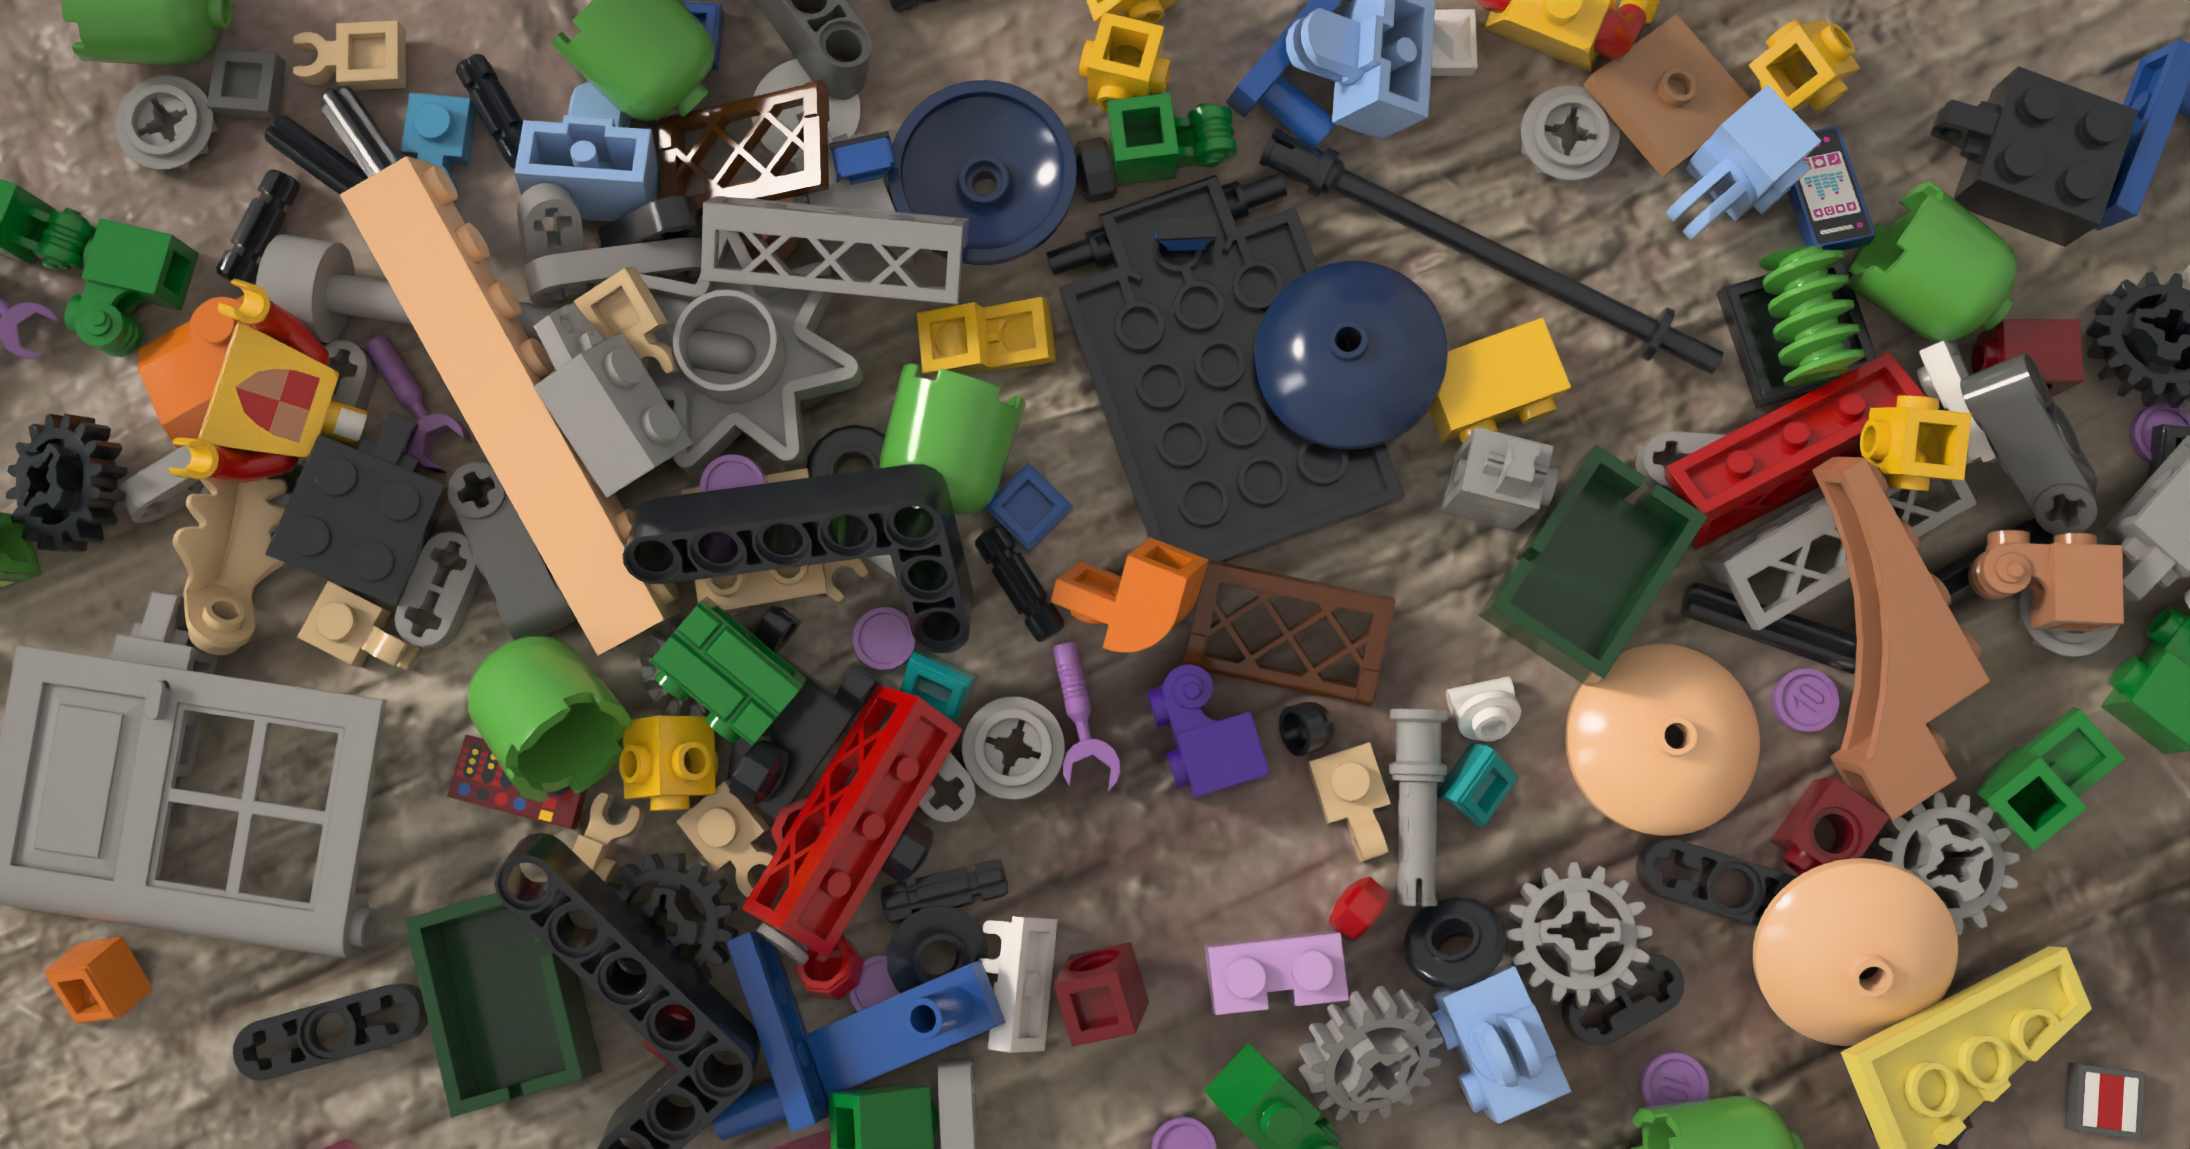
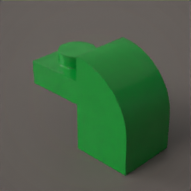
M2072 707L2023 748L2020 749L2014 746L2000 758L1981 779L1976 788V794L2024 846L2034 851L2087 809L2078 797L2125 761L2126 758L2081 709Z

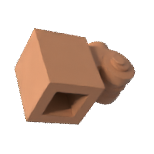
M2002 530L1987 534L1986 551L1976 556L1970 564L1968 571L1969 584L1974 592L1983 599L1991 601L2001 600L2020 592L2026 587L2030 589L2031 629L2100 632L2124 624L2122 545L2097 544V536L2086 533L2056 535L2052 544H2030L2029 532Z

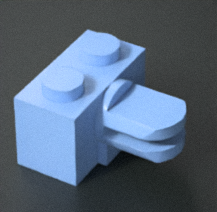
M1353 0L1340 8V15L1318 8L1309 13L1308 16L1295 21L1289 28L1286 37V50L1291 64L1298 69L1335 82L1333 124L1382 140L1428 118L1435 0Z
M589 81L578 85L571 96L568 115H564L563 123L523 120L514 171L521 196L534 185L544 182L556 183L565 187L572 194L581 219L614 221L657 199L660 168L651 129L629 128L631 118L619 111ZM545 209V217H553L554 213L557 212L558 209Z
M1767 85L1723 122L1689 160L1690 163L1685 169L1698 182L1684 193L1665 214L1674 223L1708 194L1713 197L1715 201L1682 231L1690 241L1695 239L1725 212L1735 222L1752 207L1762 215L1811 169L1804 158L1821 140L1780 96Z
M1502 963L1489 976L1474 985L1456 989L1446 988L1432 994L1439 1010L1430 1015L1436 1022L1434 1026L1443 1037L1442 1044L1444 1048L1448 1051L1456 1047L1466 1072L1458 1075V1080L1466 1100L1474 1113L1484 1110L1488 1118L1500 1124L1572 1092L1555 1056L1556 1052L1535 1005L1532 1004L1515 966Z

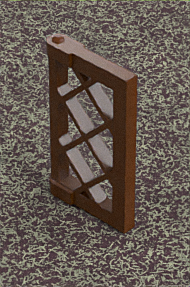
M817 80L797 87L690 111L683 118L679 114L661 117L658 122V149L661 150V198L685 196V183L693 172L697 173L709 184L704 193L690 196L696 199L700 216H703V202L717 195L775 201L829 189L828 121H830L829 91L825 82ZM803 105V119L794 131L777 118L782 110ZM759 116L740 143L725 130L730 122ZM774 124L789 138L768 167H766L752 154V151L771 125ZM707 128L690 153H685V132ZM721 136L735 151L716 177L713 178L699 164ZM801 148L804 151L805 171L779 176L798 149ZM746 160L762 173L755 182L726 188Z
M1209 560L1197 599L1187 650L1184 651L1182 660L1184 665L1192 664L1199 666L1206 672L1350 701L1355 704L1371 707L1376 698L1379 671L1396 601L1395 598ZM1220 583L1251 589L1257 594L1256 597L1227 615L1216 600ZM1280 595L1318 603L1320 609L1289 628L1270 598ZM1263 603L1282 633L1251 651L1232 622ZM1343 608L1372 614L1368 631L1351 640L1333 611ZM1215 612L1219 620L1211 624ZM1326 616L1345 645L1313 664L1295 635ZM1225 627L1244 656L1238 660L1205 653L1208 637ZM1288 640L1307 669L1302 672L1262 665L1257 659ZM1365 644L1363 655H1361L1358 648ZM1350 653L1360 666L1356 684L1325 678L1319 673Z

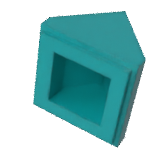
M920 649L914 651L911 655L899 691L920 697L956 724L979 675Z
M1470 743L1444 779V782L1437 789V797L1472 823L1483 828L1514 786L1518 776L1494 749L1487 745Z

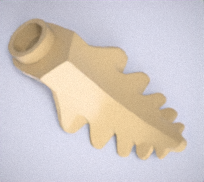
M207 477L200 479V481L210 491V495L194 493L187 496L186 507L198 521L199 526L178 529L173 537V546L188 573L183 591L188 636L197 648L206 653L228 655L248 643L255 630L252 600L254 588L266 576L285 564L283 561L265 555L273 538L272 533L276 531L286 508L285 506L271 504L268 501L286 492L288 485L284 479L265 478L253 482L240 483Z

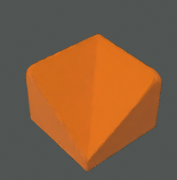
M122 936L79 943L44 971L46 978L77 1024L121 1018L147 996L152 989L149 979Z

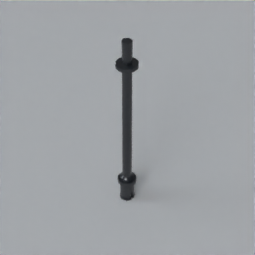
M1276 128L1272 133V139H1269L1259 161L1260 165L1268 166L1309 186L1307 193L1315 197H1319L1321 193L1327 195L1336 192L1644 341L1641 348V358L1649 361L1657 349H1660L1703 371L1713 374L1722 359L1723 351L1670 326L1675 315L1674 310L1667 307L1654 319L1346 170L1343 161L1338 159L1340 152L1328 147L1326 152H1323Z

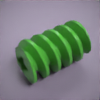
M1800 246L1769 254L1758 261L1760 268L1773 271L1763 280L1765 292L1779 295L1768 304L1770 316L1785 319L1773 329L1775 340L1782 343H1791L1778 354L1780 364L1797 368L1784 377L1785 386H1807L1838 378L1849 371L1848 366L1865 357L1864 349L1844 348L1843 341L1860 332L1859 325L1838 323L1837 318L1855 307L1854 301L1850 299H1833L1832 292L1849 283L1848 275L1828 274L1827 272L1828 267L1844 259L1842 250H1823L1822 246Z

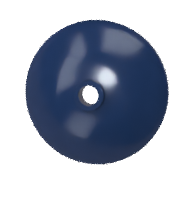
M973 80L943 88L927 97L911 111L899 128L892 144L895 162L899 170H895L894 167L888 171V181L897 212L969 218L968 244L963 249L962 263L1001 264L1018 259L1034 251L1056 232L1064 221L1074 198L1077 165L1075 150L1066 127L1053 109L1043 100L1013 84L992 80ZM982 179H990L996 183V188L989 194H980L974 190V187ZM931 250L944 258L948 256V251Z
M1343 261L1315 268L1292 281L1269 306L1259 327L1255 345L1257 378L1262 393L1274 414L1283 424L1302 438L1336 449L1350 450L1374 447L1391 441L1411 429L1422 419L1435 402L1441 390L1447 368L1448 350L1445 328L1429 296L1415 282L1402 273L1377 263L1365 261ZM1345 334H1354L1361 339V344L1356 350L1345 352L1337 347V341Z

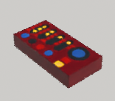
M465 735L447 797L569 829H576L588 789L576 794L568 786L555 792H547L549 799L546 802H537L522 797L501 768L484 739Z

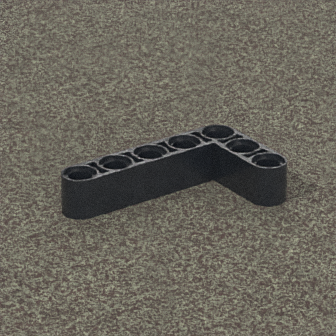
M907 464L661 497L645 501L637 509L622 555L623 564L627 571L636 579L648 584H667L890 555L915 641L925 650L934 653H950L964 646L970 636L973 586L948 486L942 474L935 468L924 464Z
M545 833L529 834L521 839L496 872L494 885L497 896L504 906L669 1061L616 1109L609 1120L597 1149H632L624 1145L619 1139L625 1137L638 1140L645 1147L643 1149H682L738 1099L751 1084L761 1049V1043L755 1027L563 841ZM528 862L542 868L547 875L548 882H533L525 877L521 871L520 863ZM579 910L588 913L597 923V928L585 929L574 924L569 916V911ZM625 957L635 959L642 964L646 973L640 975L629 974L620 967L617 959ZM672 1004L682 1005L691 1011L694 1018L689 1020L676 1019L668 1013L665 1006ZM722 1050L729 1051L737 1055L742 1062L735 1065L723 1064L712 1053ZM671 1094L683 1095L691 1101L693 1106H675L669 1102L666 1096Z

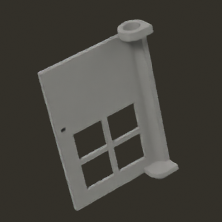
M16 645L0 735V905L350 959L363 955L364 948L370 944L374 936L377 915L375 909L369 908L366 895L355 893L387 700ZM165 682L170 684V688H165ZM188 711L255 721L242 798L175 788ZM271 723L338 733L325 810L258 800ZM173 802L239 812L226 889L159 879ZM256 815L323 825L310 902L243 892Z

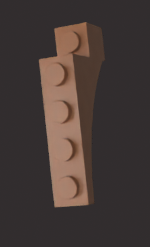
M1832 457L1812 471L1832 511L1845 550L1854 595L1857 646L1854 689L1846 732L1841 749L1830 757L1846 785L1890 817L1888 820L1893 822L1957 779L1945 758L1949 755L1947 744L1942 736L1927 723L1991 681L1979 662L1982 658V652L1978 643L1966 630L1959 626L1948 607L1951 604V596L1947 588L1939 578L1929 573L1917 551L1920 549V541L1917 534L1905 520L1897 516L1886 495L1889 493V487L1883 474L1876 466L1867 462L1865 458Z

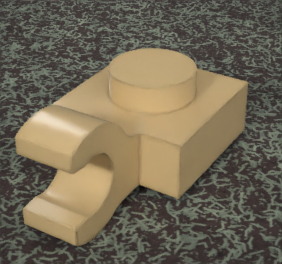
M330 581L325 585L297 636L299 639L359 668H362L366 658L371 654L390 665L399 666L409 671L421 649L383 629L392 613L391 611Z
M1370 742L1309 761L1307 766L1327 825L1346 820L1359 862L1388 853L1384 835L1373 810L1386 807L1391 803Z
M601 792L591 805L590 821L584 835L578 836L572 851L608 884L614 882L619 866L618 862L612 860L618 848V845L615 843L621 838L633 835L640 829L645 818V808L632 805L626 820L619 825H615L608 816L614 795Z

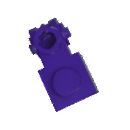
M1192 664L1181 665L1169 673L1163 685L1147 691L1157 727L1170 725L1177 750L1167 752L1166 756L1177 790L1189 787L1192 799H1196L1264 778L1270 774L1251 712L1221 721L1212 720L1202 712L1201 709L1209 702L1213 692V681L1204 669Z

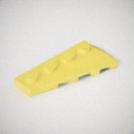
M2048 946L1842 1051L1841 1055L1879 1148L1934 1149L1938 1144L1949 1145L1967 1128L1963 1121L1984 1101L1994 1102L2011 1086L2008 1079L2026 1061L2036 1062L2092 1007L2067 947Z

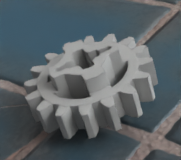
M1937 792L1924 800L1922 804H1918L1903 814V818L1899 817L1893 822L1887 820L1883 826L1889 832L1887 837L1875 838L1870 847L1882 853L1881 861L1901 866L1923 879L1937 893L1941 900L1946 902L1947 909L1955 924L1957 935H1962L1963 923L1969 928L1983 929L1988 926L1983 912L1984 909L1990 912H2004L2008 908L2003 899L1997 894L2000 888L2017 889L2019 882L2004 873L2005 865L2014 864L2020 861L2019 854L2002 851L2000 843L2004 842L2012 833L2008 828L1991 829L1988 826L1994 813L1989 807H1978L1969 812L1970 796L1964 794L1951 795L1948 801H1946L1943 792ZM1937 819L1954 823L1967 834L1961 837L1952 835L1947 824L1940 825ZM1942 852H1957L1948 857L1949 861L1941 866L1943 874H1929L1936 870V866L1944 860Z
M1571 862L1566 878L1561 880L1550 867L1546 868L1542 873L1543 889L1540 890L1528 882L1522 886L1520 892L1529 904L1528 907L1511 904L1508 916L1521 924V928L1506 931L1507 944L1521 946L1522 952L1512 959L1511 965L1515 966L1516 969L1530 967L1533 971L1527 985L1531 992L1540 988L1544 983L1552 987L1550 1003L1557 1006L1565 993L1574 994L1578 1010H1585L1589 1004L1590 993L1594 992L1597 993L1606 1005L1610 1004L1615 1000V992L1612 985L1614 982L1628 990L1637 982L1634 974L1627 967L1629 965L1645 967L1649 962L1650 956L1643 950L1636 948V943L1648 941L1653 935L1652 928L1636 926L1634 921L1643 913L1646 906L1643 902L1626 904L1622 898L1627 891L1629 883L1625 880L1615 884L1612 888L1603 884L1605 880V868L1598 866L1591 878L1588 879L1582 878L1578 863ZM1562 896L1561 912L1554 919L1541 920L1540 923H1534L1538 912L1544 905ZM1590 897L1603 903L1614 914L1615 918H1605L1591 905ZM1573 921L1580 922L1583 933L1593 934L1594 936L1589 939L1583 951L1575 949L1573 939L1568 937L1562 938V934L1567 932ZM1615 949H1621L1619 958L1614 966L1605 973L1594 977L1595 958L1601 952H1612ZM1539 953H1551L1565 966L1566 976L1548 966Z
M1377 986L1371 1000L1364 1001L1360 993L1354 991L1350 996V1006L1344 1010L1333 1003L1329 1005L1327 1010L1332 1019L1326 1025L1311 1023L1309 1030L1316 1041L1300 1045L1299 1053L1305 1061V1064L1298 1068L1299 1074L1321 1111L1328 1108L1334 1119L1338 1121L1344 1119L1351 1111L1357 1123L1362 1124L1369 1117L1371 1110L1377 1109L1384 1119L1388 1118L1391 1114L1392 1103L1400 1101L1409 1106L1414 1102L1410 1094L1414 1086H1430L1432 1081L1426 1074L1425 1069L1441 1065L1442 1058L1435 1048L1443 1043V1037L1434 1026L1436 1022L1420 1000L1414 1002L1408 992L1403 989L1391 998L1384 986Z

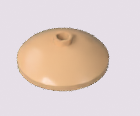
M1648 644L1621 652L1603 680L1587 686L1581 684L1573 698L1567 715L1565 745L1568 763L1576 783L1585 797L1599 812L1616 824L1638 833L1654 836H1674L1702 830L1725 817L1736 807L1749 789L1755 776L1760 754V734L1756 714L1746 692L1734 676L1721 664L1709 656L1687 647L1672 644ZM1669 725L1677 726L1683 733L1684 740L1678 749L1670 747L1665 740V731Z
M1852 858L1826 863L1792 880L1774 897L1759 921L1753 943V967L1756 980L1762 994L1776 1015L1792 1029L1808 1038L1840 1046H1854L1940 1002L1952 982L1958 961V937L1955 924L1946 905L1937 893L1913 872L1890 862L1867 858ZM1878 967V971L1873 976L1863 980L1859 979L1860 974L1866 968Z

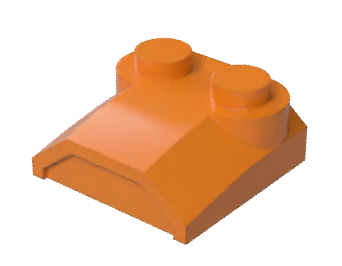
M244 295L237 299L229 297L209 299L194 311L190 321L138 348V371L161 426L172 442L178 437L197 439L234 327L238 322L249 326L247 323L223 316L218 311V304L222 303L238 309L243 304ZM175 445V446H176L177 449H178V448L182 447L183 445Z

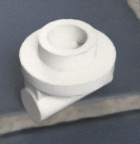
M1509 676L1446 689L1449 710L1455 716L1459 731L1466 738L1486 742L1501 739L1511 731L1520 719L1521 708L1515 697L1514 686Z

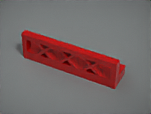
M1887 352L1666 466L1664 479L1677 497L1708 516L1692 540L1691 545L1697 550L1819 487L1812 470L1830 458H1864L1860 450V436L1864 425L1869 420L1870 408L1896 407L1897 396H1926L1894 357Z
M878 684L746 900L742 910L784 932L814 952L828 958L963 729L920 697ZM890 708H896L885 727L877 732ZM859 768L852 782L844 788V784L852 771ZM824 825L817 840L810 845V841L817 829ZM789 882V886L775 910L770 909L783 885Z

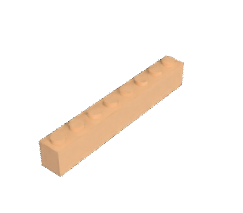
M406 156L340 194L597 656L626 643L681 613L674 601L679 598L675 583L648 584L636 579L624 566L622 555L635 513L629 508L624 510L615 493L607 498L605 497L533 386L545 379L553 371L552 362L540 342L533 337L529 339L517 318L522 313L520 304L510 287L504 281H497L485 261L490 256L488 246L479 231L471 223L467 222L465 224L453 203V201L458 199V194L446 172L438 165L433 166L430 162Z

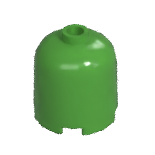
M61 0L64 22L77 23L82 41L72 44V49L81 60L89 62L167 66L194 64L208 57L219 39L221 29L227 30L230 27L232 18L231 0Z
M592 0L572 20L581 32L572 40L561 32L550 43L562 57L619 111L634 120L643 122L658 120L673 109L683 118L709 93L701 82L713 66L715 56L713 40L704 26L681 0Z
M1927 181L1919 184L1900 199L1899 203L1908 210L1889 229L1878 223L1874 227L1876 236L1870 245L1859 247L1847 267V272L1853 276L1849 279V283L1846 286L1920 336L1933 342H1941L1943 340L1953 342L1971 335L1981 327L1986 331L1991 330L2004 319L2013 305V300L2008 296L2014 287L2018 263L2014 251L2001 236L1933 182Z
M904 365L881 452L880 468L907 464H924L935 468L943 475L947 483L954 514L970 515L983 510L992 502L998 490L1026 405L1025 399L1020 396H1012L1011 400H1008L1006 404L997 400L1001 387L945 369H939L936 381L919 378L922 369L919 365Z
M525 636L507 642L489 654L476 669L467 693L468 712L471 720L501 768L522 797L537 802H546L549 799L547 792H555L568 786L578 794L605 777L620 760L623 748L619 741L625 731V727L630 728L632 726V720L625 708L578 652L567 643L553 637Z
M1726 1096L1640 1108L1632 1120L1633 1125L1637 1128H1643V1146L1630 1149H1804L1799 1136L1789 1130L1784 1120L1769 1104L1748 1096Z

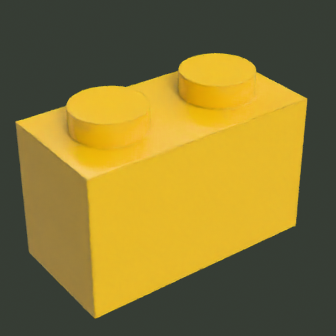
M1543 317L1448 351L1445 378L1435 402L1429 409L1441 443L1460 437L1463 443L1476 427L1499 432L1497 423L1519 416L1521 424H1528L1545 418L1558 410L1555 403L1568 392L1571 385Z

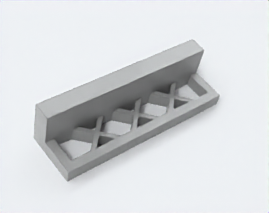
M717 195L703 202L701 280L958 304L960 300L963 249L968 244L969 218ZM719 230L743 232L761 254L745 268L718 266ZM760 234L781 237L769 246ZM791 237L807 238L826 260L809 274L793 273L775 251ZM824 240L842 241L845 243L833 252ZM855 243L872 244L890 266L873 280L856 279L839 257ZM888 246L907 247L909 249L897 258ZM919 249L948 251L946 286L920 285L903 263ZM767 260L776 271L757 270L756 268ZM831 265L840 277L822 276L819 274ZM895 271L905 283L883 280Z
M1883 475L1886 481H1888V475ZM1941 479L1951 499L1932 510L1913 505L1917 490L1889 488V493L1886 496L1888 498L1901 490L1898 500L1888 498V500L1895 509L1897 516L1907 523L1910 514L1920 516L1908 523L1918 538L1977 504L1965 479ZM1822 490L1699 560L1710 582L1729 585L1751 629L1754 630L1765 628L1850 578L1842 541L1834 567L1824 573L1804 568L1812 541L1822 535L1841 540L1838 530L1834 529L1837 526ZM1792 553L1790 564L1779 561ZM1767 567L1787 572L1780 598L1762 608L1747 579ZM1801 576L1812 579L1798 587Z

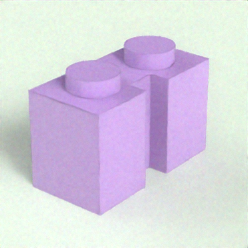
M1324 931L1204 945L1211 1008L1215 1015L1269 1009L1267 992L1288 990L1289 1002L1295 1006L1349 1001L1341 933Z

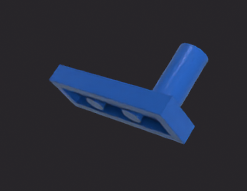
M1310 0L1237 85L1226 103L1245 118L1258 102L1302 142L1316 148L1336 124L1332 123V117L1282 74L1291 64L1286 50V37L1289 28L1295 21L1308 16L1309 13L1318 8L1334 13L1344 0Z
M2179 39L2140 59L2123 103L2125 106L2138 110L2139 113L2101 223L2094 228L2098 231L2138 216L2177 113L2190 119V43L2183 39Z
M756 931L730 939L726 943L773 1080L746 1090L712 1121L713 1128L717 1136L725 1141L785 1118L791 1133L814 1125L829 1116V1100L804 1037L807 1031L779 950Z
M980 960L805 1034L804 1037L828 1097V1093L844 1091L1006 1022L983 963Z

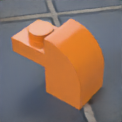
M1150 537L1127 555L1122 577L1083 561L1078 562L1056 579L1051 602L1070 609L1071 615L1080 621L1091 624H1107L1108 629L1102 648L1115 652L1141 651L1163 639L1193 609L1200 593L1209 560Z

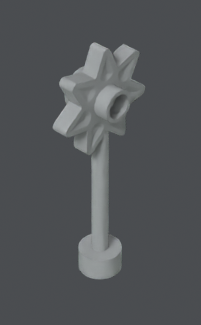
M719 230L718 266L736 268L748 266L753 261V258L740 234L734 231ZM280 234L273 238L266 247L259 265L256 285L262 287L267 292L272 302L299 318L319 342L332 343V341L337 340L343 333L350 315L412 325L388 281L355 276L352 256L344 244ZM814 262L791 271L793 273L809 274L822 262ZM829 266L819 274L822 276H833ZM701 273L696 285L640 274L668 321L667 325L655 331L654 334L659 342L673 347L676 361L681 368L678 372L666 374L657 359L651 357L648 362L649 374L653 377L657 388L670 408H674V413L694 443L673 457L676 464L690 475L700 474L709 463L716 459L743 433L786 467L797 468L802 465L805 460V446L800 401L852 389L859 386L863 380L862 370L854 357L814 333L834 293L701 280ZM518 301L522 313L517 318L529 339L533 337L543 345L533 326L560 307Z

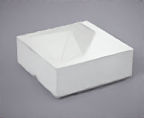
M1475 9L1435 10L1431 76H1474L1478 68Z

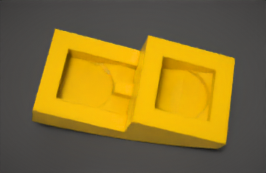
M1043 297L982 307L976 302L917 313L922 374L926 376L938 375L939 369L959 374H968L1056 362L1050 302Z

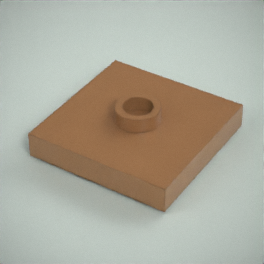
M1677 14L1633 44L1629 52L1623 57L1612 59L1595 71L1583 84L1662 178L1693 157L1718 127L1751 99Z

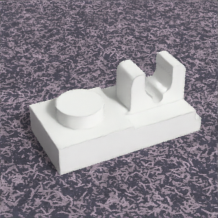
M1943 340L1920 350L1919 353L1925 366L1917 369V374L1927 397L1940 399L1939 401H1941L1945 410L1970 413L1960 388L1961 379L1970 376V373L1957 344ZM1971 417L1966 466L1977 461H1982L1983 463L1997 462V456L1988 436Z
M1013 916L1012 922L988 920L983 924L984 933L997 934L1002 940L1000 956L997 959L980 958L986 972L998 974V982L994 983V994L1006 1022L990 1029L988 1049L1009 1053L1045 1051L1058 919Z

